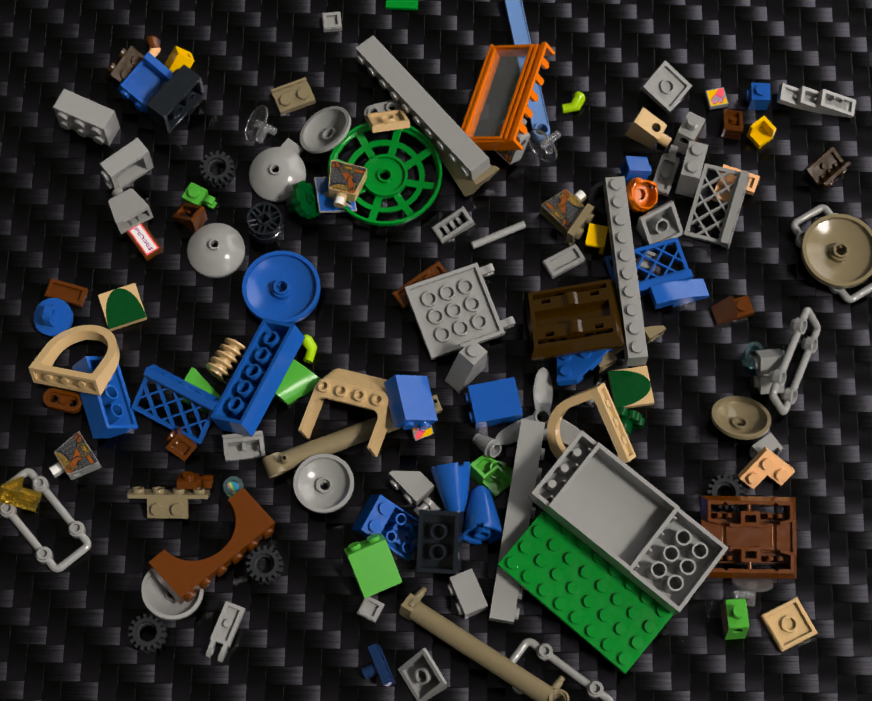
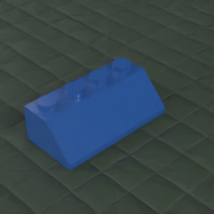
M85 356L73 365L72 369L91 374L104 356ZM118 363L101 396L80 392L93 439L112 438L138 429Z

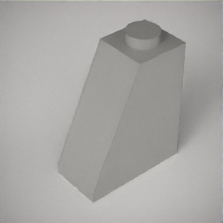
M472 339L458 353L445 382L460 394L486 367L487 351Z

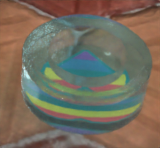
M236 476L227 478L223 484L224 492L229 497L244 488L242 480Z

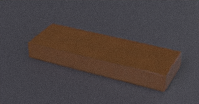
M438 261L394 291L392 296L404 310L410 306L404 287L448 272Z

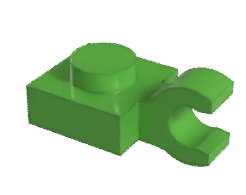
M192 182L181 197L187 203L203 204L210 209H214L217 204L215 202L216 199L208 195L207 189Z

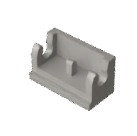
M255 431L253 437L237 433L222 435L226 462L266 457L263 431Z

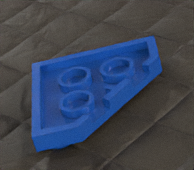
M566 338L559 339V341L566 340ZM614 349L557 358L558 386L578 384L589 370L592 371L603 360V356Z

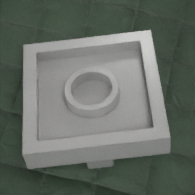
M663 61L640 89L668 114L692 85L667 61Z

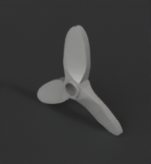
M546 368L539 369L535 377L533 387L535 412L533 415L523 418L539 421L537 419L539 416L546 417L547 421L545 422L544 429H547L553 399L551 376ZM562 419L560 424L561 440L564 445L569 446L580 433V430ZM521 420L510 424L497 434L495 439L499 440L501 446L518 442Z

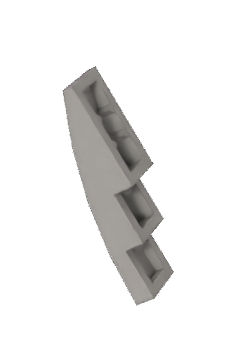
M782 83L779 86L777 103L810 112L853 118L855 113V99L826 89L817 91L805 86L796 88Z

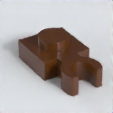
M191 471L179 473L177 479V489L212 488L213 475L199 476V473Z

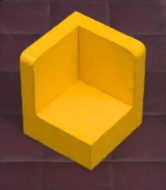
M175 46L165 62V66L174 73L183 64L191 68L194 58L191 52Z
M763 116L749 127L746 136L760 149L773 139L777 129Z
M589 223L585 245L600 248L599 254H603L608 227Z

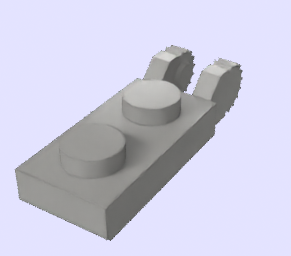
M227 601L225 602L211 635V642L206 651V657L210 658L213 655L216 643L223 645L218 654V661L223 662L228 647L230 648L245 613V608Z

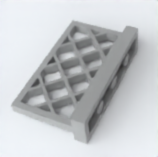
M705 163L684 236L719 244L721 247L729 249L749 183V172L744 170L740 172ZM708 169L716 171L719 177L709 182L706 177ZM728 175L737 176L735 182L727 186L723 179ZM721 180L725 188L716 193L711 185ZM709 186L713 195L703 199L701 191ZM728 191L731 196L730 200L722 204L718 196ZM716 197L720 206L710 211L706 202ZM704 204L708 212L698 217L695 212L696 208ZM723 209L725 217L717 222L713 213ZM710 215L715 223L705 228L700 220ZM699 222L703 229L697 234L689 232L691 225ZM717 226L720 231L719 238L710 237L707 231Z

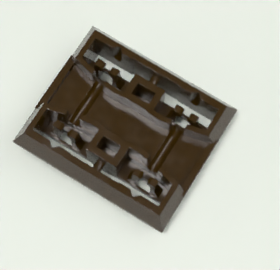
M607 279L529 292L524 295L531 359L533 361L624 346L615 280ZM561 338H566L564 341H559Z

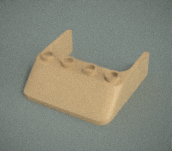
M340 368L332 370L315 385L298 431L304 438H310L324 399L373 410L377 413L378 418L367 449L373 456L377 457L392 419L384 382L387 380Z

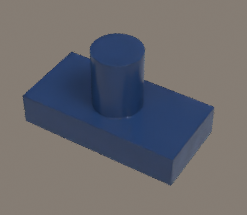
M378 644L369 646L368 650L373 663L361 668L364 677L368 679L379 674L383 686L389 687L396 682L381 646Z

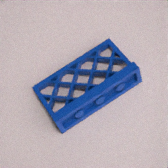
M678 237L634 249L635 255L641 257L640 262L636 265L637 271L648 275L645 280H638L640 297L649 295L651 286L693 278ZM675 244L677 250L675 255L664 251L666 246ZM654 250L660 254L654 260L646 256L647 252ZM612 255L606 256L604 261L610 279L615 280L614 269L610 263ZM661 255L672 259L669 266L658 262ZM643 260L654 264L650 272L640 267ZM676 261L682 264L684 270L676 271L670 267ZM655 266L666 270L664 275L657 276L653 274Z
M154 364L146 367L143 374L145 377L131 409L174 431L178 426L175 425L173 417L181 415L185 425L180 427L182 428L181 433L192 441L201 444L212 421L210 416L220 399ZM149 380L156 383L157 391L149 392L147 387ZM171 390L175 399L167 402L163 391ZM159 393L162 404L154 406L151 395ZM147 397L150 408L144 409L138 406L141 398ZM185 398L190 400L192 408L184 411L180 401ZM176 402L180 413L171 415L168 404ZM164 406L168 417H159L155 408ZM202 407L210 411L208 417L201 420L198 409ZM194 411L197 422L189 424L185 413ZM199 424L201 430L199 437L192 434L190 426Z

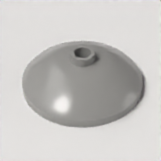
M339 106L327 107L315 113L308 119L301 130L300 143L307 152L314 154L324 153L337 147L349 132L351 126L349 113Z
M272 147L262 151L255 157L250 166L249 180L253 190L261 198L270 202H283L290 198L293 184L306 180V169L302 159L294 151L284 147ZM279 168V171L275 173L273 169Z
M212 223L199 228L191 236L187 246V255L191 266L198 273L210 278H221L232 274L240 267L245 256V245L243 238L233 227L222 223ZM217 243L218 246L212 247V244Z
M313 455L303 461L297 468L293 480L294 492L299 502L308 510L316 513H331L342 508L351 498L354 490L353 473L348 464L335 455ZM326 484L328 485V488L326 490H322L321 485Z
M150 571L145 575L141 587V595L146 608L155 616L165 620H180L194 613L201 604L204 590L201 588L196 592V596L191 601H185L180 605L174 597L168 595L169 592Z

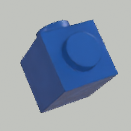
M751 83L749 90L746 89L745 100L748 101V110H767L771 100L770 83Z
M625 156L620 166L621 175L625 176V183H628L636 177L647 180L648 176L651 175L652 168L647 157Z

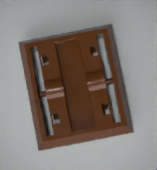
M700 496V525L729 547L723 555L725 556V561H718V563H747V569L713 568L706 578L797 579L795 497ZM711 506H746V511L711 512ZM751 506L783 507V513L751 511ZM722 514H725V519H717L722 518ZM773 514H775V520H767L773 518ZM773 557H776V562H769L773 561ZM752 563L784 564V569H752Z

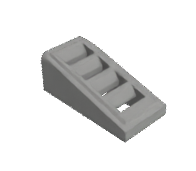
M463 206L433 226L432 229L443 244L468 230L475 223ZM463 216L466 222L463 223L459 217ZM454 220H457L460 226L458 228L454 224ZM447 224H450L453 228L452 232L446 226ZM440 228H444L447 233L446 236L442 234Z

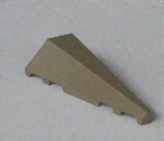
M419 126L423 131L424 135H426V133L424 132V128L422 126ZM429 138L434 144L441 161L465 197L474 194L484 182L489 181L499 170L497 166L490 164L491 168L472 181L469 176L465 177L462 174L457 163L453 164L449 160L448 154L445 151H441L437 147L436 141L433 138Z

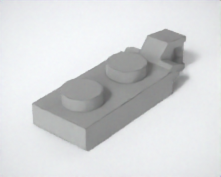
M672 144L669 153H663L653 179V182L657 183L658 194L667 197L680 162V158L675 157L678 146Z

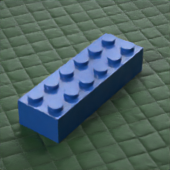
M265 318L262 320L210 416L221 430L253 437L305 338L295 324Z

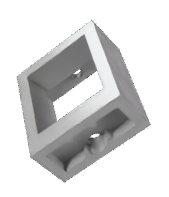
M138 137L100 163L102 168L100 173L109 189L118 187L123 189L154 168L148 149Z

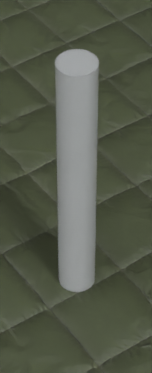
M518 222L472 241L471 246L473 249H476L526 228L525 222Z

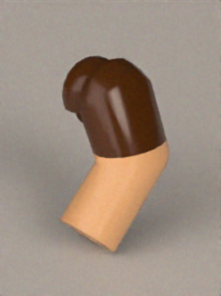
M148 36L145 40L150 49L148 52L156 58L161 51L159 40L156 36Z

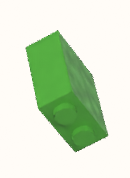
M382 533L372 534L366 540L353 542L348 545V548L344 549L364 598L402 583L391 551Z

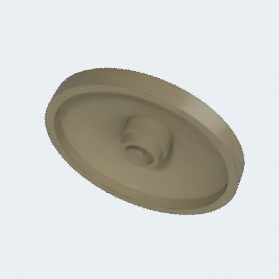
M830 214L819 218L808 228L801 243V256L806 269L817 281L829 287L846 289L862 284L872 275V230L860 219L846 214Z

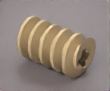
M225 338V344H221L219 346L220 350L215 352L216 357L212 356L210 358L211 363L206 364L210 374L224 382L222 375L229 376L226 369H234L231 363H239L235 357L242 358L243 355L240 351L246 352L247 350L243 344L231 338Z

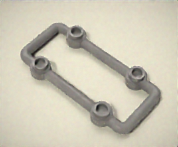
M820 204L794 219L791 223V230L796 235V245L801 248V243L806 231H802L799 228L800 224L821 212L825 215L838 213H833L827 205ZM872 283L852 295H849L845 289L829 287L832 293L839 294L845 302L853 303L872 292Z
M805 307L800 317L791 321L790 329L794 332L779 369L772 370L769 376L770 382L773 383L769 392V398L780 415H786L791 404L796 402L797 389L811 354L817 350V339L821 326L810 307ZM808 319L813 330L810 337L803 338L801 348L804 349V353L790 388L784 389V393H781V400H784L782 404L777 393L780 386L785 384L787 368L801 334L803 335L806 332Z
M25 468L0 487V514L13 522L34 548L36 559L41 564H46L53 572H61L90 549L91 540L85 534L86 528L84 524L72 518L49 489V482L45 477L38 476L33 469ZM27 476L32 480V487L35 492L43 494L68 524L70 535L73 538H79L83 543L81 547L59 564H56L53 560L52 551L48 547H43L18 517L16 506L2 497L3 494Z
M526 638L509 658L516 663L527 647L530 646L536 651L539 660H549L587 688L586 691L589 697L594 699L600 698L603 701H614L604 691V687L599 681L591 682L553 654L552 647L547 643L540 644L532 638ZM512 686L515 693L524 694Z

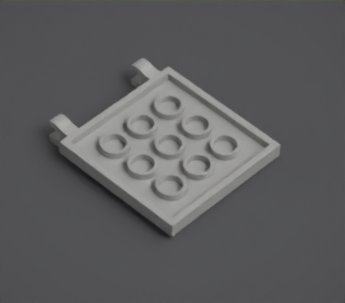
M474 263L404 287L431 360L462 350L472 339L480 344L503 336L505 334L504 329L515 327L514 324L516 323L513 316L503 320L499 319L483 277L494 274L493 271L495 269L492 263L480 268L478 263Z

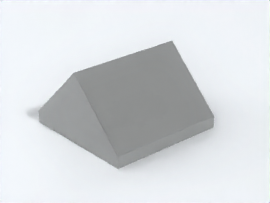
M672 200L639 217L636 226L646 245L677 238L684 234L674 201Z
M426 648L420 650L398 668L417 701H427L447 688L446 680Z

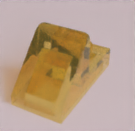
M24 476L1 485L0 502L35 512L42 493L23 488Z

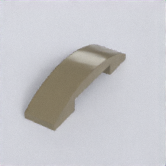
M664 326L644 327L646 343L648 344L662 336L666 328ZM623 346L615 348L612 352L609 351L603 356V360L599 363L596 371L600 373L615 364L617 360L615 354L624 350Z

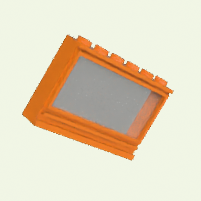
M542 42V44L498 46L490 44L461 127L481 150H523V146L516 138L518 132L522 135L527 134V128L522 123L524 115L526 118H532L533 112L527 105L529 99L532 102L538 101V95L533 90L535 83L537 85H543L544 83L543 78L538 73L540 66L543 69L549 68V63L544 56H554L555 54L547 42Z

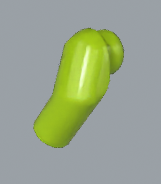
M580 91L575 92L571 103L561 105L562 113L580 110L585 102V95Z
M305 334L301 344L306 349L303 361L313 363L317 345L312 336Z

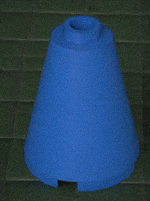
M458 462L431 467V473L445 510L467 511L470 462H464V464H458Z
M477 486L470 492L462 536L465 541L472 544L482 545V541H488V544H491L502 538L503 530L491 491L485 486Z

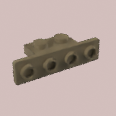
M136 486L129 489L127 498L147 499V518L188 519L189 499H208L210 490H205L202 487L185 490L177 489V487L172 489H164V487L144 489V487Z

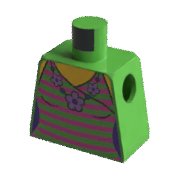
M746 598L720 601L724 640L745 639L749 630Z

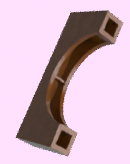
M244 488L227 500V508L233 516L235 530L228 544L220 552L203 560L187 561L172 556L164 549L148 562L149 571L180 605L185 601H191L199 589L202 588L204 590L212 583L211 580L214 577L222 576L230 564L238 563L246 551L249 550L251 552L258 546V542L261 539H267L273 534L275 521Z

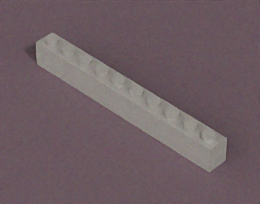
M374 35L356 47V59L362 66L365 65L369 74L373 78L376 77L379 84L384 90H389L392 99L402 104L401 107L406 114L410 113L413 116L414 122L424 128L426 135L436 141V145L441 151H445L448 154L449 160L453 164L457 163L465 177L469 176L473 181L491 168L489 157Z
M625 176L607 177L604 181L603 190L624 338L626 366L646 365L648 351Z
M521 419L498 563L529 528L530 519L535 517L536 507H532L533 501L528 496L536 488V479L540 480L542 468L538 466L539 460L544 459L545 448H541L542 441L547 440L548 429H544L545 422ZM498 566L489 620L513 624L514 619L518 620L520 607H516L517 599H522L523 587H519L520 585Z

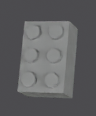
M63 89L53 106L59 125L66 130L72 129L82 137L88 136L100 145L104 143L110 146L120 129L114 110L66 89Z

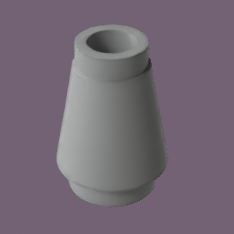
M480 433L476 434L473 438V443L487 457L495 458L500 454L502 446L499 440Z

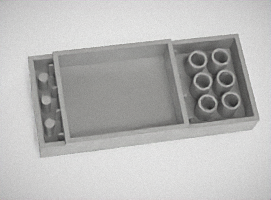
M582 430L528 496L530 500L673 615L681 612L729 548L682 511L677 504Z

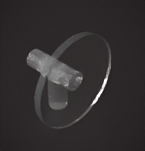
M260 105L252 112L245 129L247 140L254 141L256 139V141L263 143L267 132L272 135L277 133V128L266 124L268 119V108L266 106Z
M539 129L531 130L529 132V143L536 155L549 163L555 161L557 150L554 141L561 137L560 132L555 131L548 136Z
M732 578L733 586L741 589L734 591L735 599L747 598V606H755L756 592H764L773 588V581L771 579Z

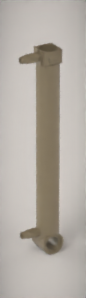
M436 394L432 398L437 415L442 412V407ZM378 416L262 458L268 477H276L288 470L299 467L303 461L313 455L334 454L370 440ZM392 419L386 434L400 429V427H394Z
M421 587L415 595L410 593L401 604L399 611L401 616L420 625L534 701H569L568 693L560 689L565 680L563 676H559L552 686L534 676L422 603L421 599L427 591L425 587Z

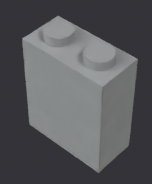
M689 141L675 193L694 197L708 145Z

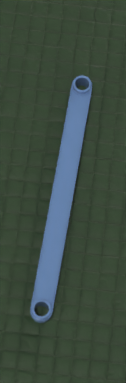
M504 0L513 45L531 44L522 0ZM516 57L520 74L526 57ZM535 83L533 90L538 95V101L532 102L529 99L527 106L533 112L532 118H529L533 136L536 141L544 142L550 136V126L541 85ZM542 130V131H545L546 133L540 134V133H538V131Z

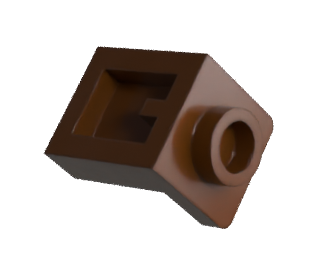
M178 426L175 431L171 430L167 434L165 448L185 462L197 448V443L181 433L182 428Z

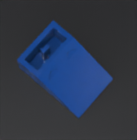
M381 494L371 495L351 530L365 539L372 534L382 533L391 553L409 561L418 545L419 520Z

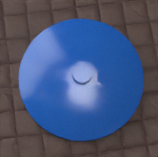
M274 251L260 256L248 267L242 282L245 304L249 311L261 321L265 318L291 324L297 323L314 310L320 298V279L315 267L305 257L290 251Z

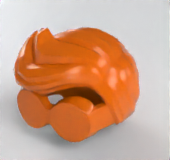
M639 177L633 178L627 183L628 206L632 211L645 213L655 206L658 201L657 183Z

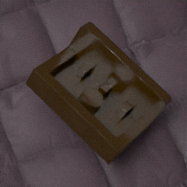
M132 46L120 50L117 54L118 60L115 63L112 62L106 69L108 73L105 77L107 79L112 78L120 85L142 61L144 56Z
M832 146L825 150L803 171L816 188H827L834 183V179L837 176H841L847 171L846 168L851 163L850 161H843Z

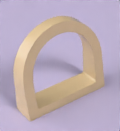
M82 325L67 329L53 337L28 368L34 383L101 396L118 366L120 352L116 338L110 330L97 325ZM97 340L103 342L108 347L106 355L91 374L52 366L63 350L79 341Z
M605 383L570 396L557 405L551 413L547 424V440L557 460L566 450L560 436V424L564 414L570 407L594 399L617 454L615 456L624 463L630 462L636 457Z

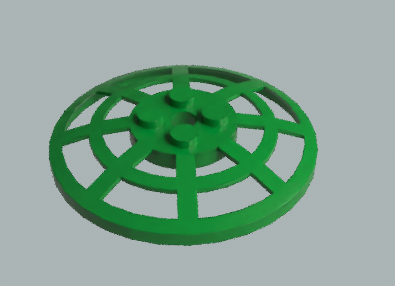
M368 122L350 130L345 139L333 149L328 164V182L331 160L347 163L337 159L344 146L350 140L357 137L362 147L353 153L348 164L354 165L358 157L365 152L369 159L364 165L367 168V179L359 195L368 191L371 195L375 196L373 205L363 201L359 196L356 199L358 204L371 210L368 218L356 214L346 205L342 209L359 221L377 226H395L417 218L432 205L441 187L442 164L434 144L420 130L411 125L410 128L394 130L392 140H377L368 143L363 133L371 129ZM401 132L408 133L418 139L426 149L417 155L410 147L399 142ZM389 146L388 154L375 155L372 148ZM397 149L407 153L411 159L403 163L402 160L395 156ZM430 155L436 167V183L424 182L425 171L421 161ZM415 165L418 168L419 181L408 179L407 170ZM388 173L390 178L383 180L380 178V175ZM405 187L416 188L414 194L407 201L400 194ZM422 189L433 190L427 203L414 213L409 205L418 198ZM392 197L398 204L393 207H380L383 199ZM402 210L407 216L406 218L394 221L376 220L378 212L391 213Z

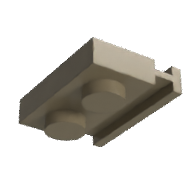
M306 77L271 89V94L281 116L316 103Z
M587 203L568 230L565 244L571 246L577 239H580L584 228L592 222L595 216L593 214L594 206Z

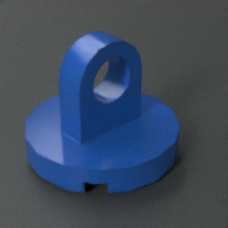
M48 298L36 307L34 323L42 334L55 337L59 333L71 328L73 312L64 300Z

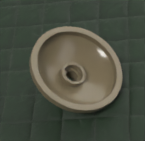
M743 396L725 397L718 400L712 408L711 419L713 424L722 433L731 438L739 440L756 439L765 435L771 425L769 411L761 403Z

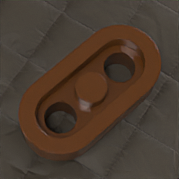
M50 388L43 395L45 405L53 410L75 414L83 408L81 396L74 392ZM52 398H58L56 402H51ZM72 402H77L76 406L71 407L70 404Z

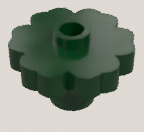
M304 180L293 184V190L290 192L291 196L286 202L288 210L292 214H299L308 220L319 216L316 190L312 184H307Z
M615 406L627 436H630L631 431H635V429L642 430L645 422L642 414L635 410H628L625 407Z

